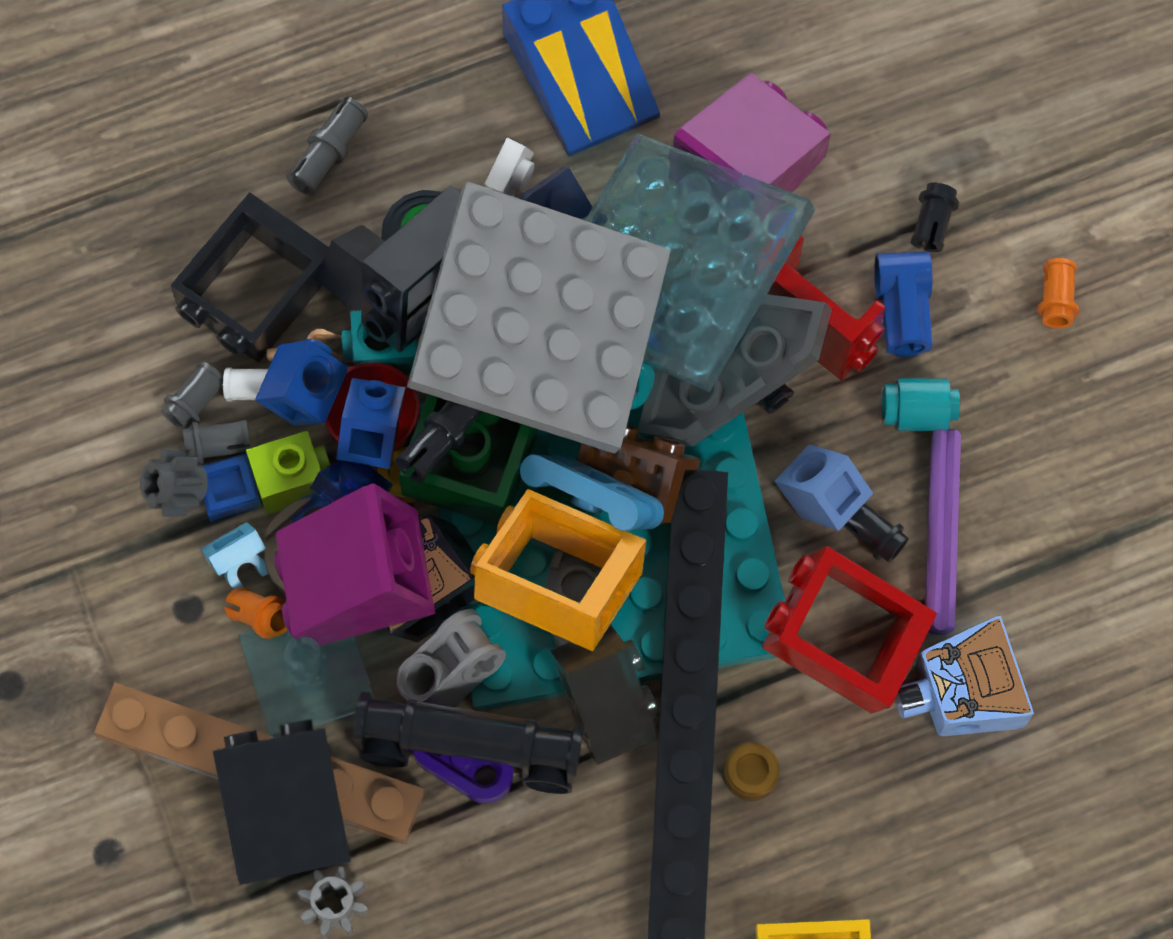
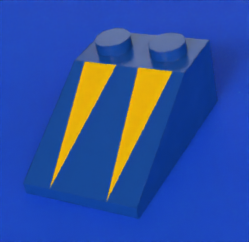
M512 0L502 5L503 35L568 157L660 117L658 106L613 0Z

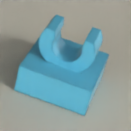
M247 522L200 548L209 566L218 576L224 573L226 581L234 589L243 587L237 577V570L244 563H252L262 577L268 574L265 561L258 555L266 547L257 531Z

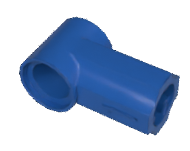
M929 252L876 253L875 294L877 300H882V304L886 306L883 315L886 353L894 354L897 357H915L918 354L931 351L933 343L929 298L932 294L933 275Z

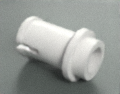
M226 367L223 377V392L226 402H232L233 400H255L268 369H232V367Z

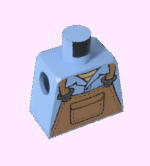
M1001 616L987 620L921 652L915 664L919 680L903 684L895 698L896 707L902 719L930 712L939 736L1020 729L1026 727L1034 714Z

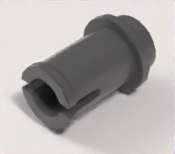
M199 362L195 371L174 395L167 394L165 396L164 402L166 405L161 410L164 417L181 430L188 428L192 425V422L199 423L200 418L198 415L218 390L223 387V375L208 363Z
M246 420L198 427V422H192V428L182 429L186 457H197L199 464L203 463V458L247 453L246 450L250 449Z

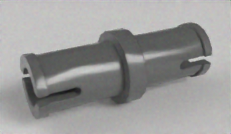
M346 97L340 98L338 105L322 128L312 131L308 137V148L294 168L286 175V179L292 187L302 194L306 195L308 193L309 196H313L317 192L318 186L334 163L343 161L348 152L346 146L361 124L368 118V112L363 105L350 97L348 100Z

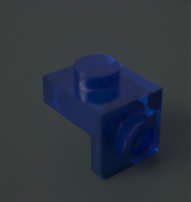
M339 460L318 472L310 489L331 504L370 484H376L387 492H390L393 484L369 465Z

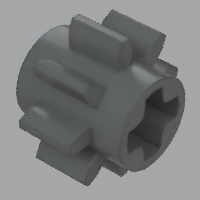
M161 450L160 459H150L149 464L143 468L140 477V489L143 498L150 503L151 509H162L163 517L187 516V507H198L199 502L204 499L208 488L205 469L198 463L197 457H186L185 450Z

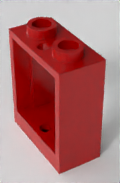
M828 546L809 556L806 554L802 555L789 575L788 582L793 587L785 603L779 601L765 621L764 629L769 634L761 648L871 714L890 708L937 612ZM827 575L896 616L866 677L797 636Z

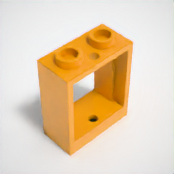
M527 489L516 507L509 505L504 510L497 526V534L490 545L483 543L474 555L470 568V573L475 575L474 599L583 648L594 651L643 573L646 539L627 531L618 530L611 524ZM531 537L602 568L580 603L509 573V570Z

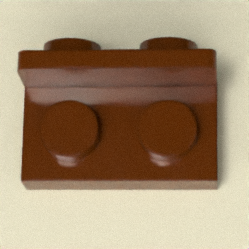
M630 425L626 426L621 449L615 454L581 443L577 461L658 499L664 509V517L661 523H671L685 470H698L701 460L700 458L685 454L684 449L686 445L681 442L663 437H654L653 442L638 438L639 429Z

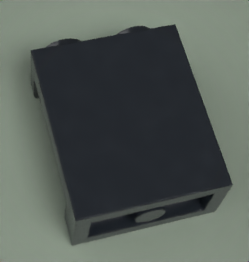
M312 719L279 725L281 736L258 740L257 730L224 736L225 747L213 751L239 885L351 862V852L345 832L327 741L326 727L314 729Z

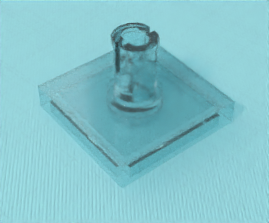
M254 630L239 634L268 731L272 737L281 736L279 725L312 719L313 727L355 714L361 692L371 693L372 699H375L355 637L318 646L317 642L311 637H300V641L292 637L288 630L283 635L271 639L259 637Z

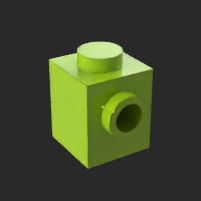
M308 430L246 450L266 515L281 511L286 506L301 500L309 494L327 493L324 478L333 475L324 445L313 448Z

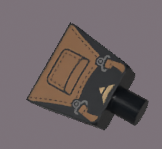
M407 503V504H409L410 506H412L413 508H415L412 503ZM431 514L422 518L419 517L435 614L387 627L391 635L417 643L438 630L440 625L451 615L470 609L480 602L474 599L475 575L470 573L475 552L454 524Z

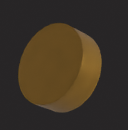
M745 743L736 747L727 757L724 767V780L728 789L736 797L747 801H756L767 797L776 787L780 775V766L775 754L768 747L758 743Z

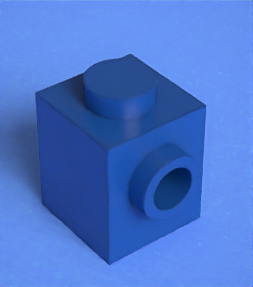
M352 378L341 419L337 460L390 469L400 427L405 387L389 385L377 380L367 381Z

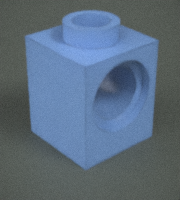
M811 444L775 480V483L800 518L837 531L873 495L872 490L847 455Z

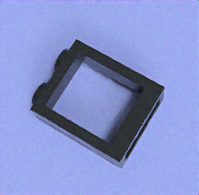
M452 185L362 261L361 322L366 331L379 342L386 341L400 353L422 334L461 194Z
M249 192L170 285L177 304L175 310L192 326L200 328L204 324L217 333L216 338L218 342L233 355L241 357L245 353L259 363L267 354V349L272 348L322 287V285L316 282V278L329 247ZM251 236L303 271L253 333L201 297Z

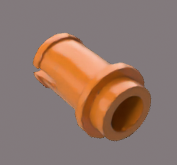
M1053 258L1047 260V263H1043V301L1038 304L1037 313L1042 317V323L1050 328H1067L1073 325L1074 318L1079 315V305L1074 302L1077 264L1070 259Z
M245 587L233 589L226 597L225 602L240 607V611L232 607H224L226 616L233 621L252 627L259 637L271 639L283 635L288 630L282 614V607L286 602L282 598L273 595L263 597Z

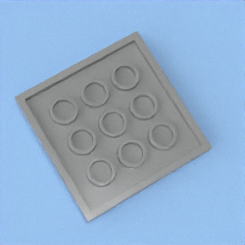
M466 181L461 190L407 387L615 454L621 449L671 249Z

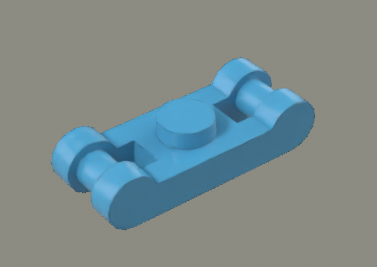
M534 454L527 456L521 463L520 475L525 484L530 487H556L573 495L571 503L583 510L593 513H602V510L609 513L612 525L618 530L653 529L659 526L663 520L664 509L658 499L567 455L552 454L547 456Z

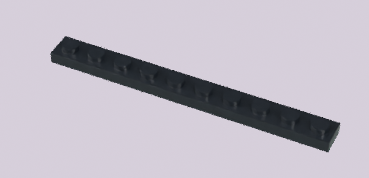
M685 470L670 523L647 939H705L728 472Z

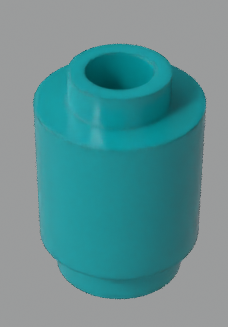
M897 378L895 383H884L881 397L883 426H895L896 431H936L941 429L948 431L950 421L959 420V390L950 389L948 378Z

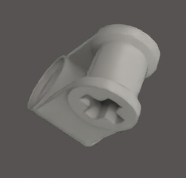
M474 609L459 611L446 619L440 625L437 632L402 663L397 674L398 690L400 695L407 701L411 699L418 702L456 707L478 684L500 668L506 658V652L499 644L492 643L480 627L481 617ZM435 674L433 687L429 691L430 680Z

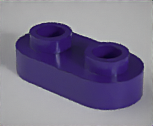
M412 750L416 763L423 770L475 802L489 804L499 801L509 792L512 786L513 766L448 755L436 756L429 752ZM484 768L491 769L495 772L496 779L491 784L482 785L475 779L477 772Z

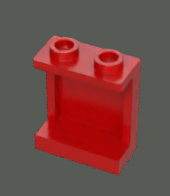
M787 226L753 262L748 291L825 302L832 309L819 361L817 362L842 381L853 368L858 372L864 370L877 354L879 347L875 344L885 330L881 322L886 306L877 300L861 318L855 319L797 272L804 238Z

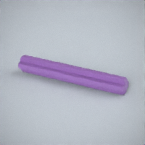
M948 429V431L936 430L931 437L925 606L937 612L928 633L940 635L952 633L955 627L961 434L955 429Z

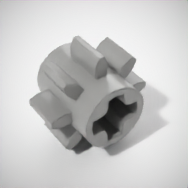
M341 866L336 871L335 877L324 878L320 871L315 870L314 878L316 884L312 891L303 889L298 892L300 899L310 903L312 906L311 909L303 913L301 916L302 921L307 925L318 920L321 923L320 929L323 939H328L332 929L343 928L349 936L353 935V928L350 922L354 916H368L367 907L362 903L355 902L354 899L366 890L363 881L355 882L349 886L346 882L345 869ZM331 892L337 898H343L341 900L343 910L336 914L329 907L324 908L326 906L324 896Z

